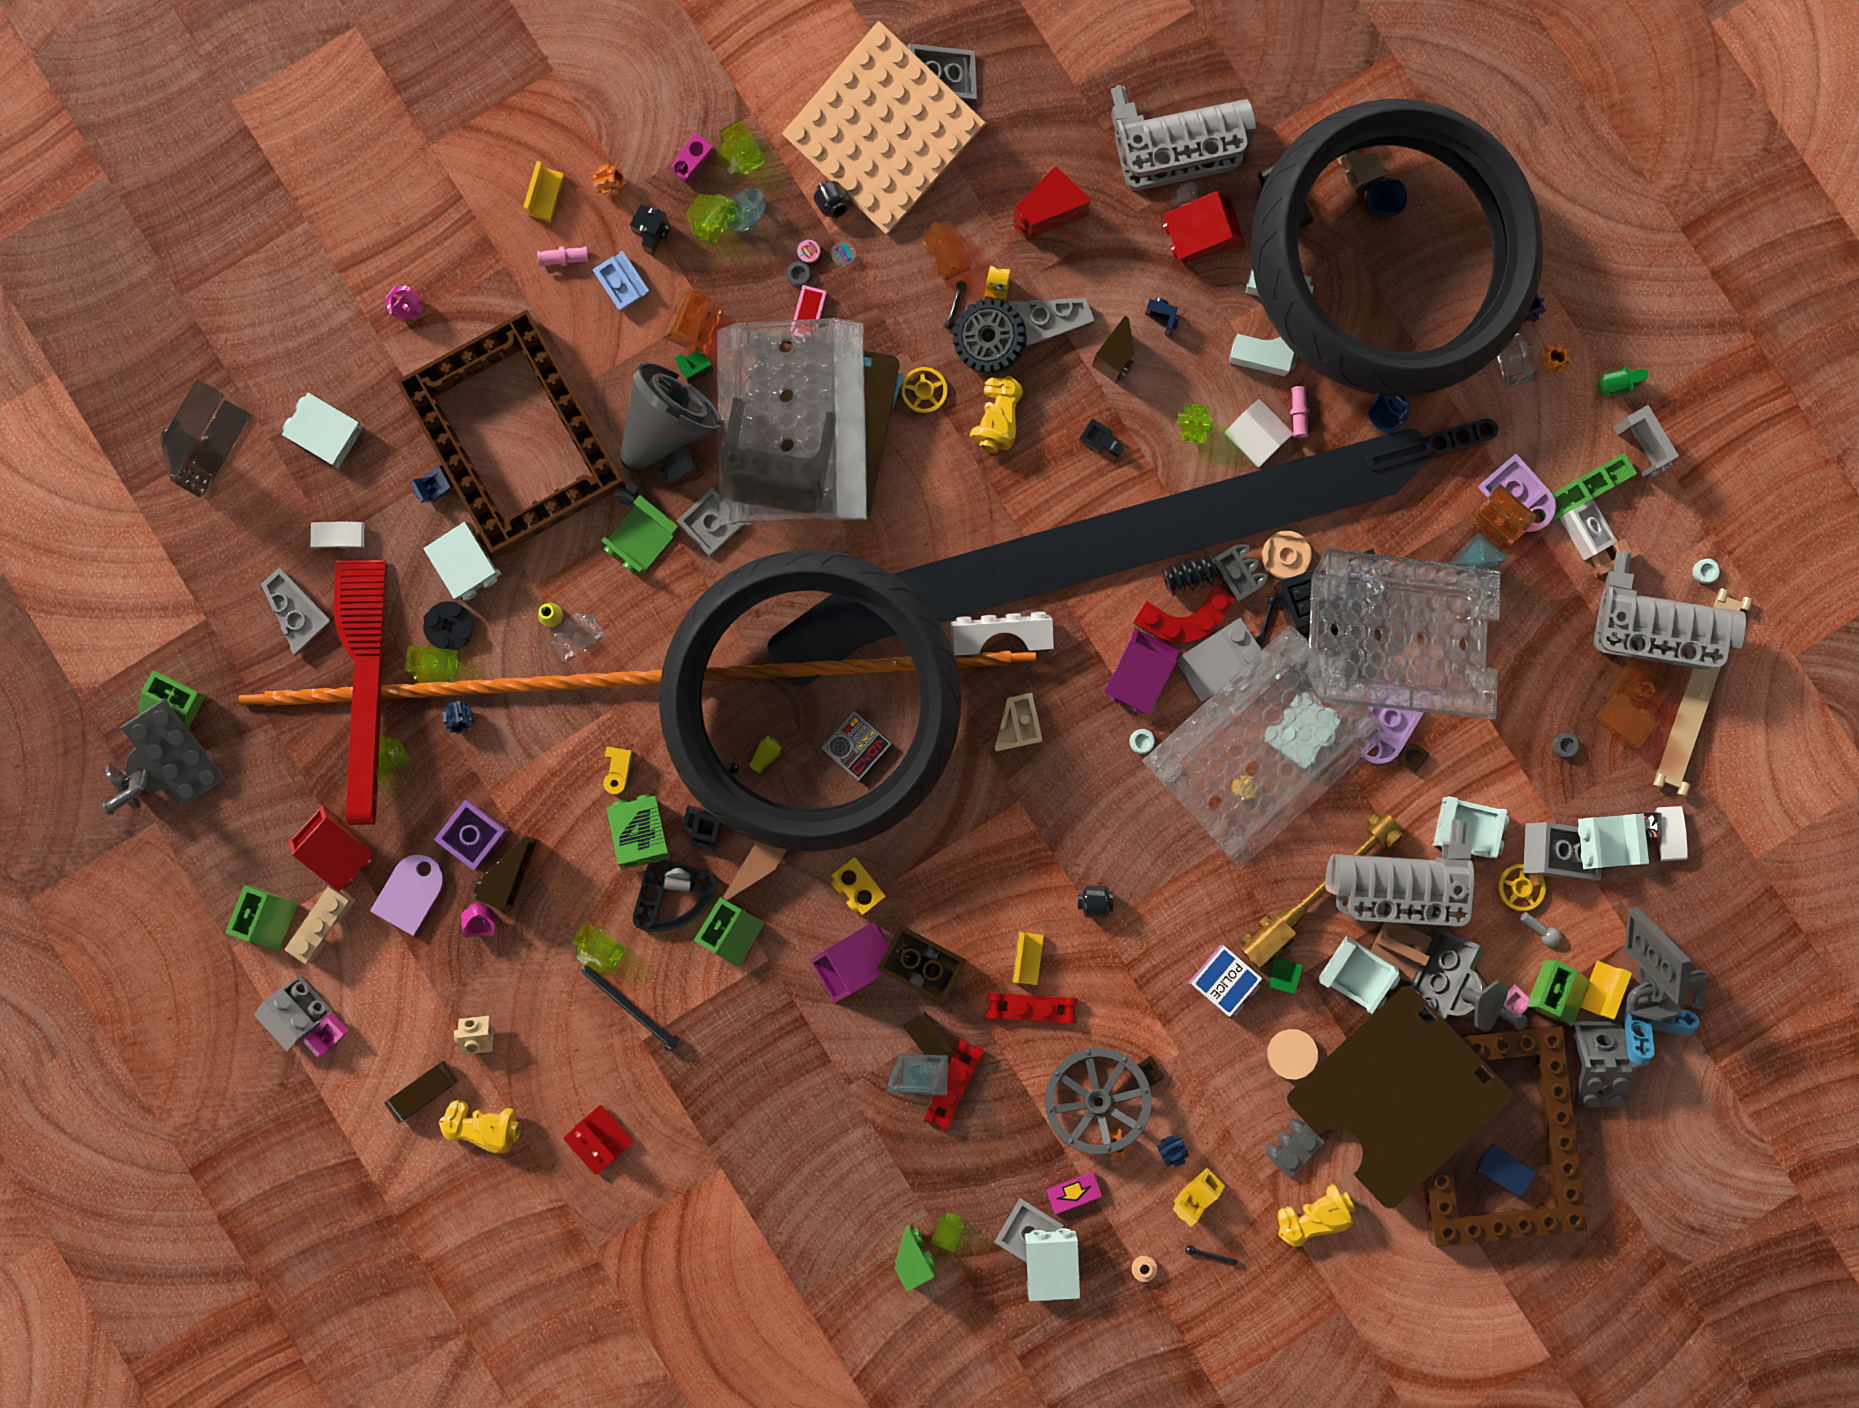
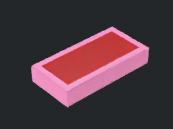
M805 285L802 286L790 331L791 334L815 339L827 291Z

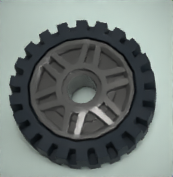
M997 299L978 300L975 304L971 303L967 306L966 310L960 313V318H957L955 321L956 327L953 328V344L955 345L956 353L968 367L984 374H997L1000 371L1009 370L1010 366L1013 367L1016 361L1021 359L1022 352L1026 349L1027 329L1023 319L1013 307ZM995 331L994 340L985 342L986 333Z

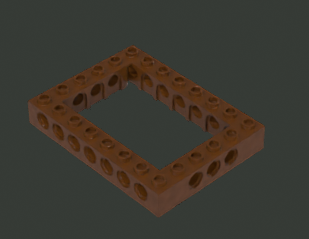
M528 310L521 312L396 381L489 551L495 557L609 496L616 489L626 486ZM523 350V354L533 368L548 399L557 411L558 417L567 429L572 442L578 449L582 460L592 476L581 475L577 477V481L560 490L559 488L555 489V493L539 502L537 500L533 501V505L517 514L513 512L504 521L436 396L516 352Z
M1550 1025L1524 1028L1522 1030L1512 1029L1460 1035L1483 1060L1536 1056L1534 1068H1537L1539 1088H1537V1093L1541 1097L1542 1113H1540V1118L1544 1122L1545 1138H1543V1142L1547 1146L1549 1163L1546 1164V1167L1550 1171L1552 1189H1549V1191L1553 1195L1554 1208L1538 1205L1534 1209L1520 1210L1518 1208H1511V1211L1495 1213L1490 1210L1486 1211V1214H1458L1450 1157L1422 1183L1429 1243L1435 1247L1588 1231L1562 1026Z

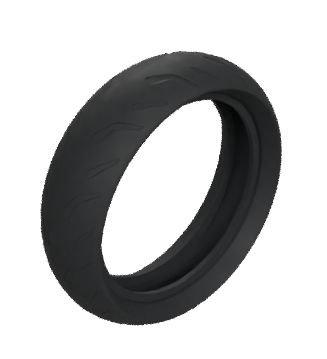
M1380 99L1348 106L1328 115L1309 127L1284 151L1271 170L1256 205L1252 224L1251 260L1256 288L1269 320L1287 346L1307 365L1332 381L1354 390L1375 395L1412 396L1435 392L1466 380L1494 360L1512 341L1523 325L1539 287L1544 253L1543 230L1537 203L1527 178L1508 150L1490 132L1472 119L1442 105L1413 99ZM1373 146H1398L1417 150L1434 157L1456 172L1473 191L1487 218L1493 244V266L1490 284L1485 299L1472 321L1459 335L1444 346L1419 352H1396L1373 347L1350 336L1338 327L1325 314L1312 295L1300 262L1298 246L1299 222L1305 200L1313 183L1327 165L1335 159L1352 151Z
M795 550L764 556L748 562L718 580L698 598L676 629L668 647L660 681L659 711L662 732L672 763L693 797L711 815L730 829L756 842L775 848L815 852L853 846L872 839L901 822L924 801L942 776L952 755L958 736L962 696L958 667L949 639L936 616L914 590L882 567L864 559L827 550ZM821 591L850 598L874 611L893 628L905 644L914 663L919 680L921 695L919 722L914 739L902 762L875 789L858 799L837 806L816 809L791 807L768 800L748 789L730 773L718 757L707 734L703 718L702 687L704 675L711 654L721 636L737 618L753 606L771 597L790 592Z

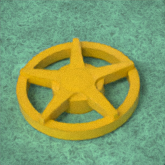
M919 367L910 371L905 376L901 386V395L903 401L911 410L918 413H930L940 408L947 396V384L944 377L935 369ZM920 372V381L915 386L906 385L912 375ZM924 372L936 375L940 382L932 384L930 381L925 380ZM943 385V396L938 403L933 397L934 389ZM905 389L915 393L917 399L914 405L908 401ZM922 400H929L935 405L928 409L917 407Z
M1517 864L1507 868L1502 873L1498 883V891L1502 901L1508 907L1518 911H1527L1538 906L1543 900L1546 891L1543 876L1536 875L1539 881L1535 882L1525 878L1523 873L1524 864ZM1519 868L1517 879L1514 881L1505 879L1509 872ZM1503 883L1511 887L1513 894L1509 900L1504 894ZM1540 884L1539 897L1533 902L1530 894L1533 887ZM1517 897H1524L1530 906L1519 907L1512 903Z

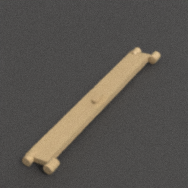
M1719 590L1713 607L1750 612L1753 599L1744 597L1743 601L1740 602L1729 598L1728 590ZM1705 653L1701 655L1700 659H1702V657H1712L1708 656V653ZM1721 666L1710 669L1692 668L1655 776L1654 786L1663 788L1664 783L1678 787L1677 794L1687 797L1691 784L1682 782Z

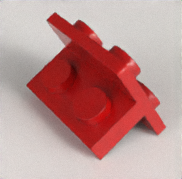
M603 1105L595 1108L563 1137L564 1141L594 1175H598L633 1143L632 1138Z

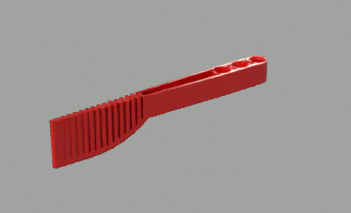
M336 560L333 600L335 624L345 650L354 661L346 797V821L348 825H375L377 817L386 560Z

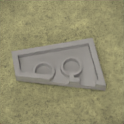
M1086 298L1056 299L1055 301L1030 300V302L1008 301V305L1019 313L1026 326V348L1093 324L1095 321Z
M280 567L261 584L271 608L279 620L283 634L291 646L290 649L293 655H298L332 623L326 614Z

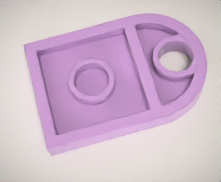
M1514 454L1478 486L1505 518L1519 530L1527 532L1540 530L1548 525L1554 516L1556 505L1552 493L1517 454ZM1535 509H1542L1545 512L1546 517L1543 522L1535 523L1532 521L1531 513Z
M1381 684L1354 729L1352 740L1356 753L1363 760L1372 764H1383L1393 760L1401 752L1426 709L1385 684ZM1368 743L1377 745L1378 753L1376 756L1371 757L1366 753L1365 748Z
M412 855L404 858L394 869L370 911L415 936L443 889L444 873L441 866L433 858L425 855ZM422 862H428L431 865V872L427 876H422L418 871V867Z

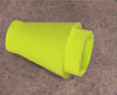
M546 603L539 608L538 618L544 626L555 627L562 621L563 612L557 604ZM551 609V614L549 616H545V611H549Z
M767 735L765 739H761L749 766L761 774L771 762L782 754L780 751L783 746Z

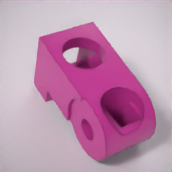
M695 133L678 154L670 171L682 181L688 183L694 178L703 164L709 158L711 159L717 151L711 144Z

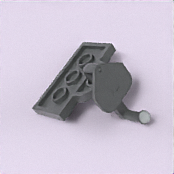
M163 698L121 726L122 731L135 748L128 756L125 773H122L111 764L106 766L105 772L120 794L110 801H104L102 806L108 815L114 814L117 809L127 803L134 810L140 808L138 796L142 791L158 792L168 788L180 805L184 807L224 781L225 776L167 700Z
M1638 907L1628 909L1624 951L1637 963L1638 977L1641 985L1629 993L1626 1012L1657 1021L1676 1018L1681 1014L1680 1005L1687 1004L1688 992L1691 988H1694L1693 999L1689 1001L1690 1006L1698 1010L1704 1009L1707 974L1702 970L1691 971V959Z
M1438 928L1425 954L1429 956V960L1426 966L1420 965L1411 987L1415 988L1448 1024L1452 1017L1466 1018L1475 1014V1027L1485 1032L1494 1026L1497 1018L1516 1026L1518 1030L1524 1029L1527 1026L1526 1016H1519L1502 1008L1508 995V987L1496 980L1486 988L1482 977L1474 972L1484 948ZM1424 1007L1418 1013L1428 1025L1435 1020Z

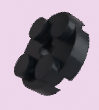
M440 602L430 608L423 618V630L426 639L430 644L445 651H456L466 646L475 627L474 619L469 610L457 602ZM446 620L455 622L451 633L442 628Z

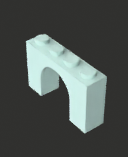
M1251 268L1245 293L1259 296L1254 280L1253 268ZM1304 275L1312 293L1314 286L1310 285L1311 277ZM1237 334L1233 342L1229 363L1286 377L1290 370H1294L1297 356L1293 355L1294 352L1281 337L1273 340H1261Z

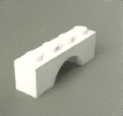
M1033 612L1028 617H1021V614L1013 613L1007 614L1006 618L996 619L995 615L981 616V620H972L971 617L956 618L957 621L951 622V639L954 655L979 654L988 638L1003 632L1019 636L1024 641L1028 650L1054 649L1053 620L1045 612Z

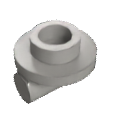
M672 869L665 874L664 889L689 891L690 875L683 869Z

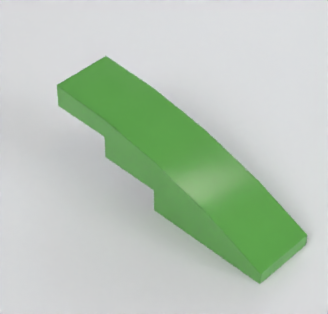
M1625 452L1552 493L1556 508L1549 524L1637 474ZM1540 509L1541 513L1543 514V516H1544V518H1545V517H1546L1545 512H1544L1542 509Z

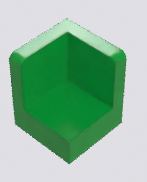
M701 348L686 357L683 353L674 357L688 384L714 370L712 363Z
M1277 958L1273 962L1267 987L1295 994L1302 965Z

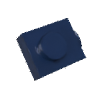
M1161 298L1149 299L1145 314L1168 321L1164 332L1165 335L1169 336L1171 329L1176 330L1180 316L1176 315L1178 307L1169 305L1167 300Z
M443 465L436 467L420 479L410 481L414 495L421 503L435 502L455 488Z

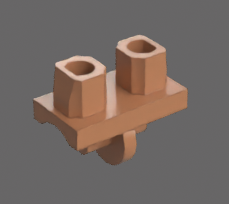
M1626 538L1611 545L1615 553L1617 550L1632 552L1631 559L1641 554L1639 548L1633 549ZM1605 549L1591 557L1596 567L1592 571L1595 577L1603 575L1614 568L1615 559L1611 560ZM1630 563L1629 572L1635 569L1632 563Z

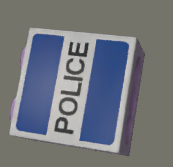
M1220 945L1188 983L1224 1015L1230 1017L1232 1014L1236 1016L1245 1005L1242 1002L1248 995L1252 997L1261 986L1259 982L1262 978L1224 945Z

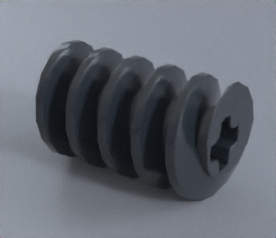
M1210 554L1206 555L1205 561L1202 557H1197L1196 564L1192 559L1187 560L1186 566L1179 562L1177 570L1173 565L1168 566V572L1161 568L1166 588L1173 597L1176 596V588L1184 594L1185 586L1188 585L1191 591L1195 590V583L1204 588V580H1207L1212 586L1214 577H1217L1216 567Z

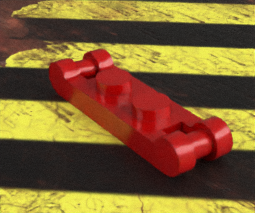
M988 992L987 1000H990V1008L987 1010L986 1018L1077 1023L1075 1006H1078V998ZM1000 1001H1007V1011H999ZM1058 1005H1065V1015L1057 1014Z
M962 1038L956 1047L923 1119V1122L928 1124L932 1122L945 1132L984 1050L979 1046L975 1048L968 1045V1041ZM963 1053L971 1057L969 1063L960 1060ZM938 1106L947 1110L944 1117L935 1113Z

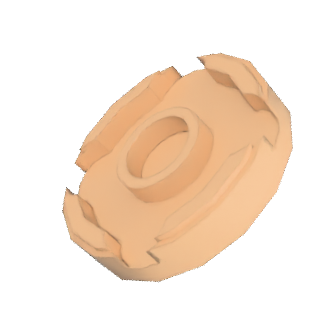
M1280 531L1272 535L1264 544L1262 550V563L1266 571L1280 580L1304 573L1309 568L1312 559L1311 548L1307 541L1299 533L1293 531Z
M1287 1029L1278 1032L1271 1039L1267 1047L1270 1067L1276 1074L1286 1079L1297 1080L1306 1077L1314 1069L1318 1061V1050L1315 1041L1307 1033L1298 1029Z

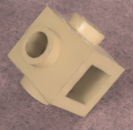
M489 1016L459 1019L458 1030H454V1041L456 1045H460L462 1055L493 1051L494 1031Z

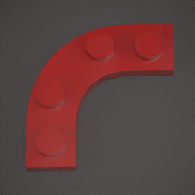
M1214 586L1198 611L1188 617H1174L1146 601L1133 623L1163 641L1171 643L1192 642L1207 636L1220 624L1235 598Z

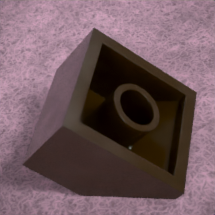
M1127 316L1123 317L1095 354L1092 363L1095 369L1114 383H1116L1119 377L1124 379L1134 364L1132 361L1134 347L1130 321Z

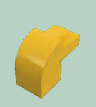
M1206 1168L1175 1198L1173 1210L1181 1220L1191 1227L1199 1220L1204 1209L1218 1199L1225 1185Z

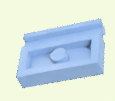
M623 251L593 269L594 274L620 312L639 301L643 296L650 294Z

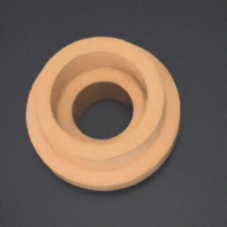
M1140 1256L1132 1264V1273L1137 1280L1148 1282L1156 1276L1157 1265L1151 1257ZM1142 1265L1149 1266V1271L1145 1274L1140 1272Z

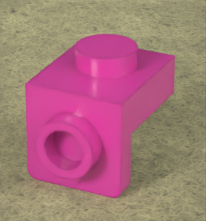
M331 1013L311 1033L307 1034L302 1041L319 1058L332 1050L349 1031Z

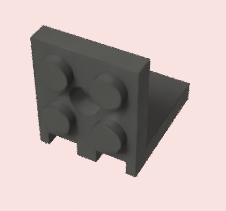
M1624 1021L1574 1022L1572 1031L1582 1063V1070L1574 1096L1575 1106L1587 1108L1626 1107L1637 1071V1065L1632 1063L1628 1057ZM1599 1041L1605 1042V1043H1607L1609 1046L1600 1045L1598 1042H1599Z

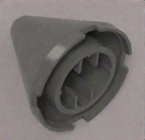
M643 362L633 373L620 453L622 465L630 471H640L666 458L684 446L689 447L714 435L722 421L717 408L704 393L693 384L688 388L677 380L680 376L679 374L656 363Z

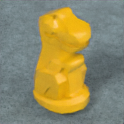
M1011 376L990 378L985 382L983 389L984 394L988 398L996 399L995 403L988 402L985 404V415L981 420L980 426L971 429L970 437L979 444L980 449L990 453H997L998 450L1010 449L1015 441V410L1017 403L1023 395L1021 385Z
M460 1100L450 1103L446 1114L439 1120L441 1132L447 1140H467L489 1152L497 1154L508 1153L512 1143L518 1141L521 1124L517 1122L514 1109L506 1108L500 1114H485L482 1110H476L473 1113V1118H468L469 1107L467 1103Z
M1333 1184L1327 1187L1326 1196L1318 1199L1313 1204L1303 1205L1304 1215L1302 1217H1298L1294 1208L1290 1206L1281 1208L1278 1211L1280 1226L1278 1235L1293 1247H1300L1311 1237L1340 1233L1349 1229L1354 1224L1350 1213L1356 1211L1347 1192L1340 1195L1336 1185Z

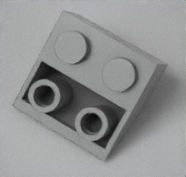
M299 975L264 1000L254 1013V1016L288 1052L333 1011Z

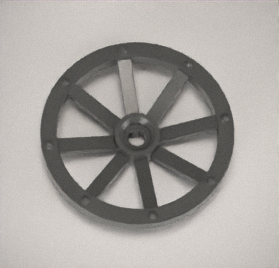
M1088 1048L1068 1056L1053 1071L1046 1088L1045 1108L1054 1132L1069 1147L1085 1154L1108 1155L1125 1149L1144 1131L1151 1113V1091L1144 1073L1129 1057L1112 1049ZM1093 1058H1104L1118 1062L1103 1089H1099ZM1083 1060H1086L1092 1088L1090 1092L1064 1074L1073 1065ZM1124 1068H1127L1136 1078L1140 1088L1109 1096ZM1059 1081L1085 1098L1086 1101L1054 1106V1096ZM1142 1097L1143 1100L1138 1121L1133 1120L1111 1106V1104ZM1096 1098L1103 1101L1102 1106L1096 1107L1094 1105ZM1088 1109V1112L1072 1135L1062 1127L1056 1114ZM1108 1113L1131 1127L1132 1130L1120 1140L1111 1143L1105 1114ZM1095 1115L1098 1117L1103 1145H1092L1078 1140Z

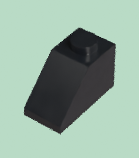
M688 446L680 448L662 460L664 466L660 468L664 482H670L672 488L700 478Z

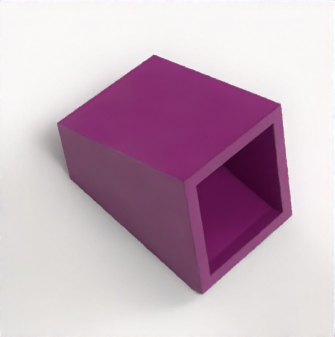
M1135 628L1104 693L1108 694V697L1115 702H1124L1130 705V708L1135 712L1150 714L1176 663L1179 649Z
M873 921L809 960L835 1003L884 974L876 968L888 945L884 940L883 931Z

